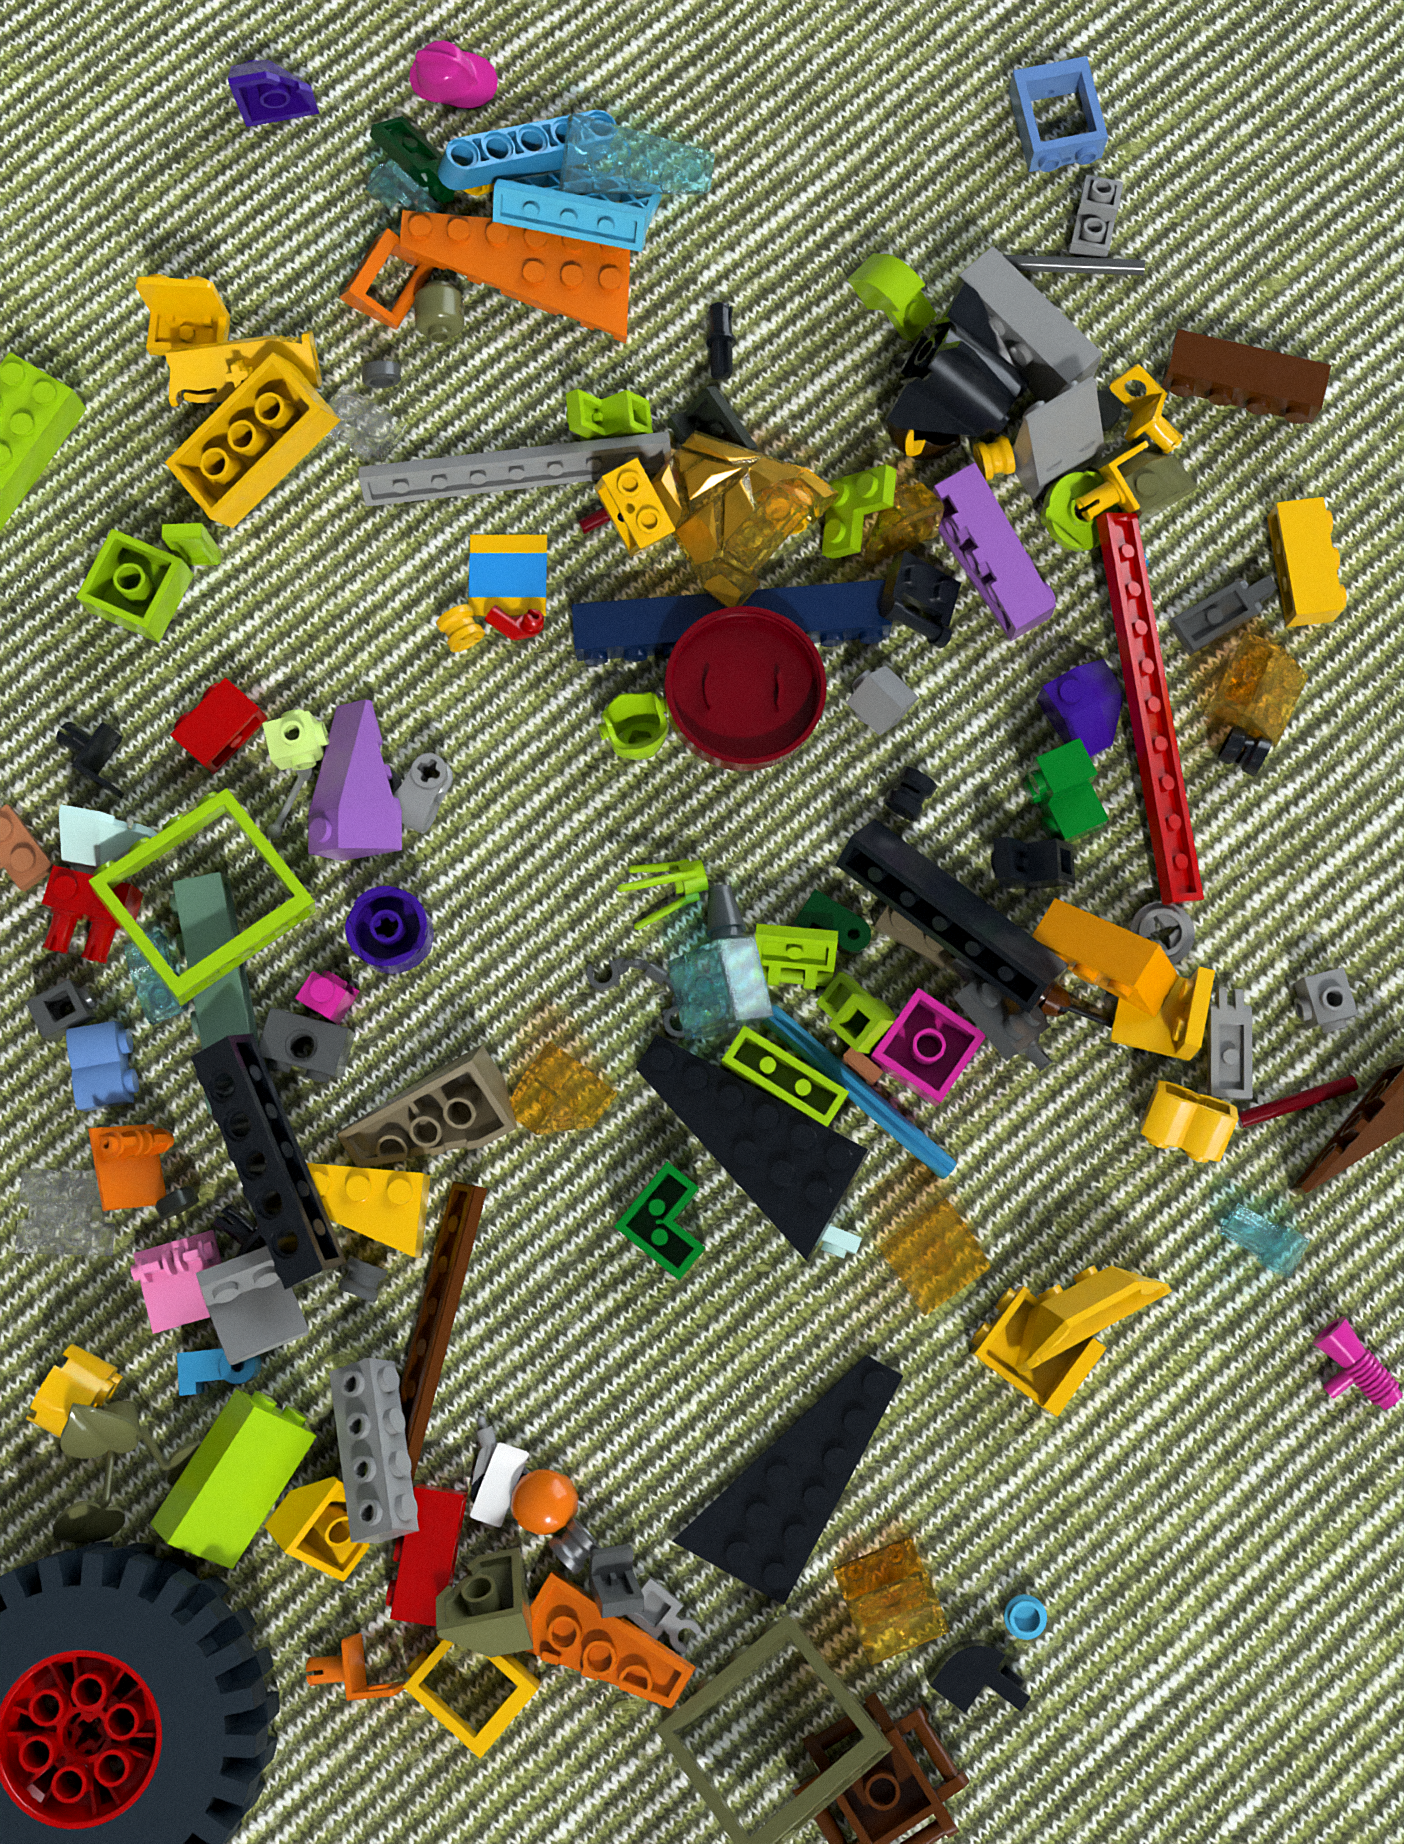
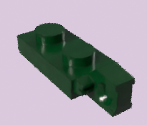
M403 116L372 125L370 137L415 182L419 183V186L423 188L428 187L430 195L442 204L454 200L455 190L443 185L438 177V167L443 155Z

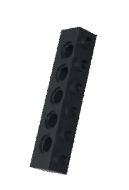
M253 1033L226 1036L191 1056L196 1069L197 1079L203 1086L212 1109V1116L220 1128L227 1146L228 1156L237 1170L243 1185V1193L254 1212L260 1235L266 1242L274 1262L275 1272L281 1279L284 1289L310 1283L347 1264Z

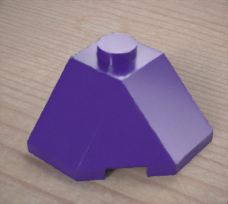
M269 59L260 61L249 60L243 64L231 66L228 82L246 127L320 114L312 87Z
M1101 659L1076 666L1042 686L1036 701L1063 743L1067 744L1080 738L1089 757L1092 758L1113 744L1125 691L1105 660Z

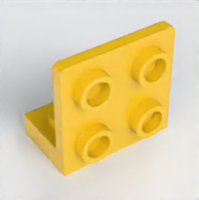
M1199 966L1190 979L1179 977L1155 1018L1125 1000L1118 998L1110 1040L1114 1043L1190 1061L1202 1045L1215 970Z

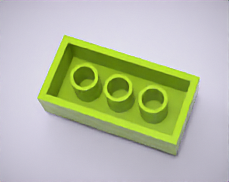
M11 352L7 354L0 364V531L87 410L73 389Z

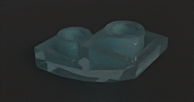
M160 930L147 935L148 939L177 977L180 976L173 969L167 937ZM133 943L123 946L133 985L145 1016L151 1025H155L188 1010L187 1003L182 1006L178 1004Z

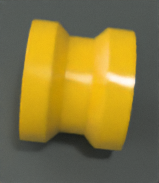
M1006 435L996 437L993 443L979 442L973 445L974 461L986 481L993 479L994 475L998 473L1008 475L1015 472V458Z
M468 604L453 607L442 614L436 621L439 631L446 633L448 637L447 645L451 652L454 653L474 646L485 635L482 626L474 622V612Z

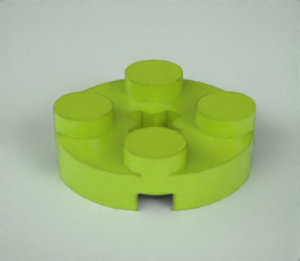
M1090 471L1071 473L1059 478L1047 491L1043 508L1040 511V520L1047 528L1053 540L1060 546L1079 553L1101 546L1096 517L1105 512L1118 513L1117 503L1095 516L1091 521H1087L1084 518L1078 519L1074 508L1077 498L1084 496L1104 483L1102 475ZM1094 502L1087 505L1088 507L1086 508V510L1094 505Z

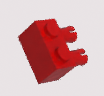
M53 865L41 903L50 908V912L53 913L42 948L54 952L59 951V953L68 955L77 921L85 919L92 923L81 957L90 961L107 964L116 930H121V927L93 892L88 880L94 876ZM122 882L111 890L136 922L144 893L133 885Z

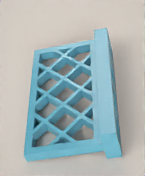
M571 168L558 169L512 180L498 179L494 185L492 221L642 252L645 246L646 232L662 199L663 187ZM619 200L622 201V203H615V202H614V201H619Z

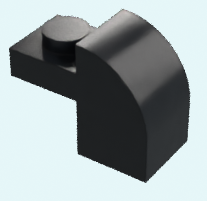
M1009 836L993 838L994 851L991 854V866L995 873V879L999 880V887L1008 889H1043L1075 884L1074 849L1072 844L1057 838L1028 843Z
M965 1640L951 1646L944 1652L926 1677L933 1689L964 1713L967 1712L985 1684L1020 1712L1031 1699V1696L1023 1688L1026 1680L1006 1664L1001 1670L997 1668L1006 1656L1001 1648L984 1640Z

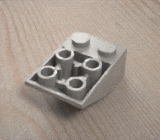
M1093 376L1081 383L1077 380L1068 383L1058 392L1056 398L1047 403L1043 400L1038 401L1024 413L1016 442L1013 445L1015 458L1014 473L1033 501L1045 495L1052 484L1059 478L1071 473L1083 472L1090 465L1100 460L1105 444L1096 381Z

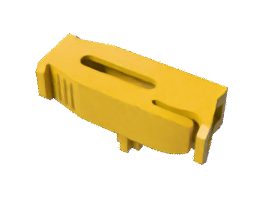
M304 331L301 338L269 335L170 349L165 355L170 368L169 402L171 407L179 406L183 402V396L184 400L194 403L225 401L273 352L295 364L314 388H319L322 385V377L313 332ZM183 389H188V390L182 395Z

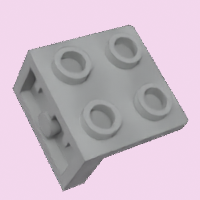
M267 1246L196 1273L204 1302L229 1365L237 1364L309 1334L307 1323L293 1289H284L281 1279L275 1272L274 1262Z

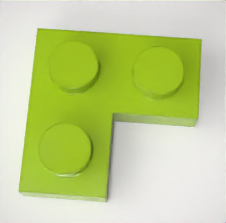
M885 464L829 481L828 488L834 494L827 497L822 555L830 559H836L861 552L864 515L893 507L897 469Z

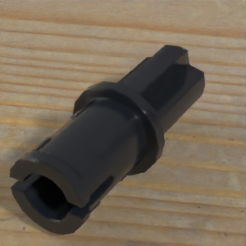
M724 302L713 303L708 307L710 330L706 338V345L710 348L711 376L715 380H728L733 372L732 348L736 345V337L732 332L733 307H729V304Z

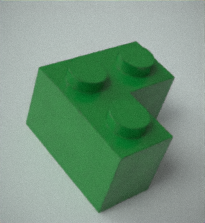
M1080 738L1035 757L1024 777L1026 782L1023 783L1027 798L1031 804H1038L1044 816L1041 818V825L1046 836L1049 839L1057 838L1067 843L1074 842L1102 829L1109 821L1091 784L1098 773Z
M667 1161L614 1227L679 1281L682 1280L706 1250L705 1246L675 1223L677 1218L698 1194L700 1188Z

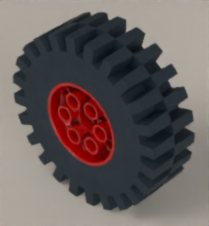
M113 1541L92 1543L75 1550L66 1549L0 1576V1844H227L242 1826V1823H240L242 1818L255 1805L265 1786V1783L259 1780L261 1772L274 1759L278 1737L268 1736V1724L280 1712V1700L278 1691L266 1692L263 1676L274 1666L268 1646L254 1651L246 1634L257 1623L247 1607L232 1613L227 1604L222 1600L231 1589L223 1580L215 1575L201 1581L191 1574L196 1561L178 1553L162 1559L154 1555L155 1545L136 1542L122 1548H114ZM68 1662H73L75 1681L72 1688L61 1669V1666ZM128 1673L138 1685L124 1697L121 1692L117 1694L115 1692ZM88 1678L99 1682L102 1688L100 1699H97L96 1695L86 1688ZM47 1694L54 1696L58 1700L59 1712L57 1715L49 1713L45 1708L44 1701ZM123 1708L128 1709L134 1716L135 1723L133 1729L129 1725L121 1724L118 1716ZM100 1717L102 1721L97 1730L98 1734L86 1740V1736L90 1733V1729L93 1726L92 1721ZM36 1724L45 1726V1728H36ZM68 1731H72L73 1737L70 1740L68 1737ZM135 1737H156L154 1753L132 1745L131 1742ZM38 1741H42L47 1745L49 1749L48 1761L45 1760ZM92 1749V1754L84 1753L87 1750ZM111 1754L117 1755L123 1760L125 1765L123 1775L116 1774L110 1768ZM54 1764L59 1769L56 1773L51 1769ZM68 1771H74L81 1777V1790H77L68 1784ZM99 1783L108 1787L111 1795L100 1796Z

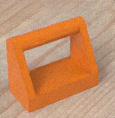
M386 228L377 235L339 298L352 308L397 330L413 305L415 294L424 287L435 267L401 254L400 237L389 228ZM389 254H392L417 267L389 312L365 293Z

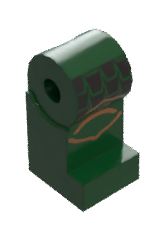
M814 889L792 927L838 931L837 950L847 956H856L862 953L871 939V929L865 920Z

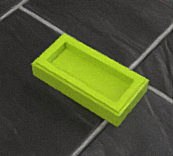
M202 523L162 524V539L174 555L183 559L187 566L221 564V550Z

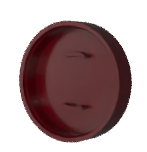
M735 606L717 610L691 625L682 634L671 652L663 684L665 711L672 729L680 741L702 760L717 767L733 771H755L769 768L795 754L813 733L822 715L827 692L824 665L816 646L808 635L788 618L771 610L752 606Z

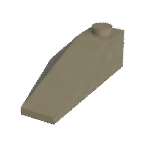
M482 1044L442 1066L338 1131L336 1135L356 1166L363 1168L404 1161L406 1157L431 1154V1156L444 1154L445 1151L465 1147L468 1150L481 1148L515 1130L517 1123L504 1077Z

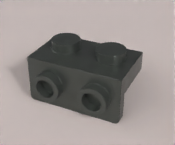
M716 386L706 387L684 413L673 414L667 419V423L674 432L676 440L681 445L686 442L691 434H697L752 454L758 448ZM684 447L686 451L702 456L695 462V465L706 460L740 468L747 460L728 461Z

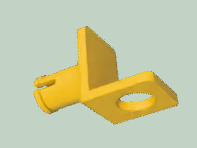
M1135 364L1111 382L1110 390L1134 413L1125 435V439L1128 442L1145 432L1162 449L1161 451L1164 454L1170 453L1181 443L1183 435L1161 415L1167 393L1139 364ZM1130 380L1141 381L1146 386L1147 392L1140 397L1131 396L1125 390V384Z
M1147 441L1136 445L1098 469L1104 479V483L1076 499L1078 509L1094 502L1092 507L1081 513L1087 521H1091L1095 516L1116 503L1120 506L1123 513H1132L1140 508L1117 466L1148 447Z

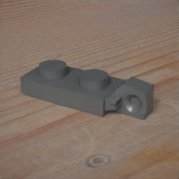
M1270 575L1249 586L1245 579L1241 582L1236 580L1172 618L1168 625L1187 654L1191 656L1255 618L1265 609L1261 602L1274 594L1273 591L1278 589Z

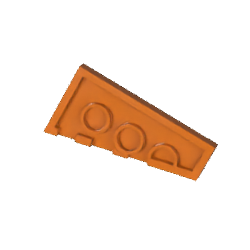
M556 1570L549 1574L530 1606L533 1649L525 1650L526 1652L539 1656L541 1660L556 1666L560 1664L579 1671L581 1675L596 1681L600 1679L618 1686L620 1690L670 1709L676 1704L697 1668L623 1616L601 1618L593 1596Z

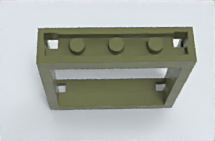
M789 1614L784 1618L781 1616L775 1617L768 1622L761 1630L763 1635L751 1646L746 1644L738 1648L729 1657L728 1662L730 1664L718 1675L712 1673L702 1679L695 1687L697 1693L686 1703L678 1702L671 1709L669 1708L662 1716L664 1722L655 1728L734 1844H785L894 1748L799 1622ZM791 1639L863 1734L864 1738L750 1837L679 1734L786 1641Z

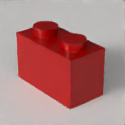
M225 677L220 683H214L204 692L202 702L192 712L184 713L176 721L170 736L214 775L268 718L254 702Z

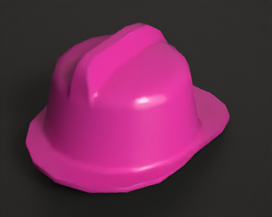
M445 40L434 41L427 44L422 50H417L416 60L410 69L409 81L413 91L420 98L457 108L475 109L488 103L496 93L498 77L494 67L485 58L462 51L455 44Z

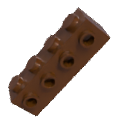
M1178 329L1170 345L1161 387L1170 390L1172 394L1180 397L1192 395L1208 399L1210 403L1218 406L1230 404L1246 408L1248 412L1256 415L1272 414L1284 417L1290 423L1312 424L1322 409L1332 365Z

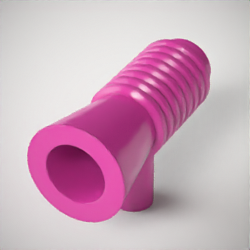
M1345 1316L1331 1322L1314 1338L1313 1344L1343 1367L1340 1372L1322 1385L1333 1399L1353 1383L1359 1387V1390L1367 1396L1373 1405H1379L1383 1410L1389 1409L1401 1399L1403 1393L1398 1389L1399 1382L1379 1363V1360L1371 1354L1369 1349L1363 1347Z

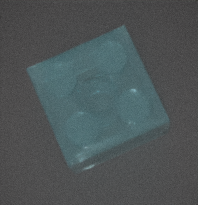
M755 936L717 939L667 962L685 1040L724 1036L741 1029L744 1025L747 1027L774 1016Z

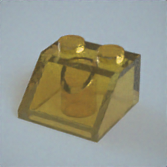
M947 1198L940 1200L875 1248L923 1316L932 1312L991 1268L971 1231Z

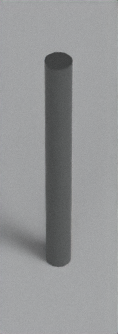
M1003 255L1018 271L1143 276L1145 270V260Z

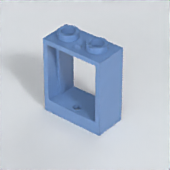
M1087 56L1013 70L1008 93L1028 172L1038 170L1050 172L1063 165L1073 163L1085 165L1102 158L1108 134ZM1079 92L1089 132L1041 142L1031 101Z

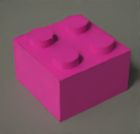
M917 988L869 1059L882 1071L937 1107L986 1036L977 1027Z

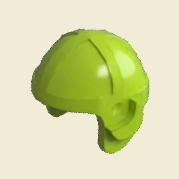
M653 691L619 694L601 713L602 723L597 725L601 739L605 740L608 738L614 752L623 758L647 760L655 756L664 744L669 731L664 715L666 711L663 697H657Z

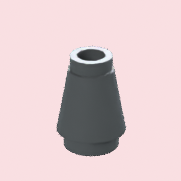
M727 884L710 887L708 890L707 936L711 938L712 945L716 947H728L741 943L744 940L743 933L747 928L735 896L732 893V887Z

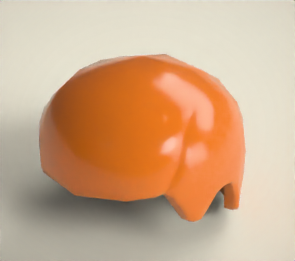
M537 1469L522 1476L514 1487L510 1508L513 1517L517 1520V1524L523 1529L536 1535H550L566 1528V1524L575 1517L578 1512L579 1495L572 1480L567 1475L549 1469Z

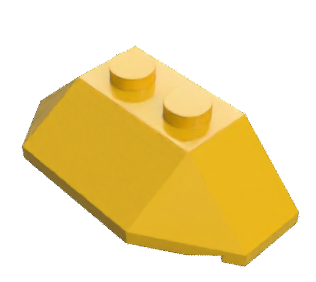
M1093 1265L1073 1276L1076 1285L1063 1291L1060 1284L1038 1295L1041 1304L1029 1310L1015 1368L1020 1375L1167 1295L1172 1290L1167 1283L1112 1265L1100 1272Z

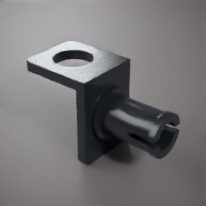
M72 722L63 724L61 728L69 732L72 737L70 738L58 730L56 742L78 755L71 766L94 783L122 799L125 794L98 775L122 741V736L103 722L98 726L93 735L80 729Z
M228 1204L221 1211L226 1217H220L219 1215L216 1217L213 1224L241 1245L240 1251L234 1258L260 1249L265 1243V1240L260 1235L258 1226L239 1212L234 1205Z

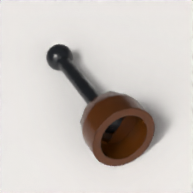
M1058 984L1038 1005L1043 1014L1059 1017L1070 1011L1112 1028L1113 1020L1072 1004L1069 992Z

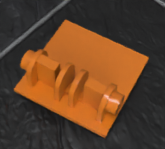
M154 1124L88 1129L103 1211L155 1206L158 1200L167 1195L159 1154L168 1151L173 1146L174 1136L171 1132H168L165 1128L154 1129Z

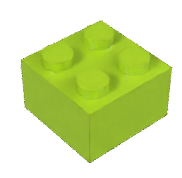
M111 529L76 598L90 613L160 643L194 574L183 559L115 529Z

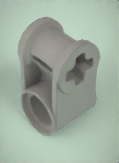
M425 753L418 756L414 760L403 783L393 795L400 802L402 824L421 834L427 832L434 822L439 806L453 782V772L450 766L438 755ZM428 769L431 771L436 769L440 775L437 779L431 777L428 779L425 776V772Z

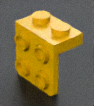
M150 274L148 277L136 278L135 287L150 311L146 349L150 355L166 356L165 353L172 348L228 341L231 317L212 282L200 276L176 279L162 274Z

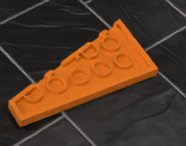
M402 210L401 254L441 270L450 269L467 276L468 281L478 285L485 283L500 289V293L555 316L562 314L581 322L580 326L593 331L594 328L614 335L613 339L626 344L630 274L629 249L493 222V218Z

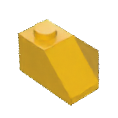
M335 1476L290 1490L264 1525L285 1553L343 1582L370 1547V1543H351L344 1484L342 1480Z

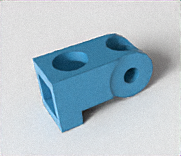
M222 1348L177 1353L179 1396L204 1393V1381L224 1379L231 1384H243L253 1381L261 1371V1357L257 1355L237 1364L229 1365Z

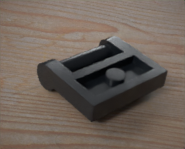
M905 550L894 552L879 605V615L890 622L898 621L927 637V641L931 645L943 648L952 637V630L949 626L961 583ZM901 599L932 615L931 621L904 607Z

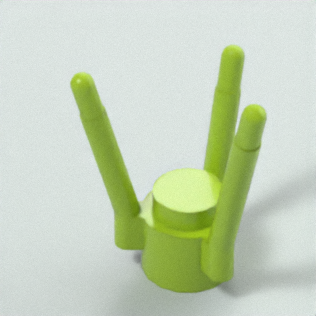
M684 859L676 862L631 865L628 867L630 873L670 871V874L632 881L617 886L619 892H626L673 883L676 894L684 893V896L634 924L636 930L656 922L686 904L700 901L699 892L709 890L706 872L701 859L691 862L689 859Z

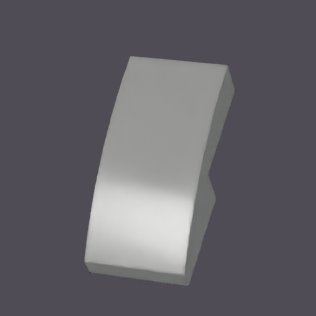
M1086 175L1069 253L1090 258H1107L1123 182Z

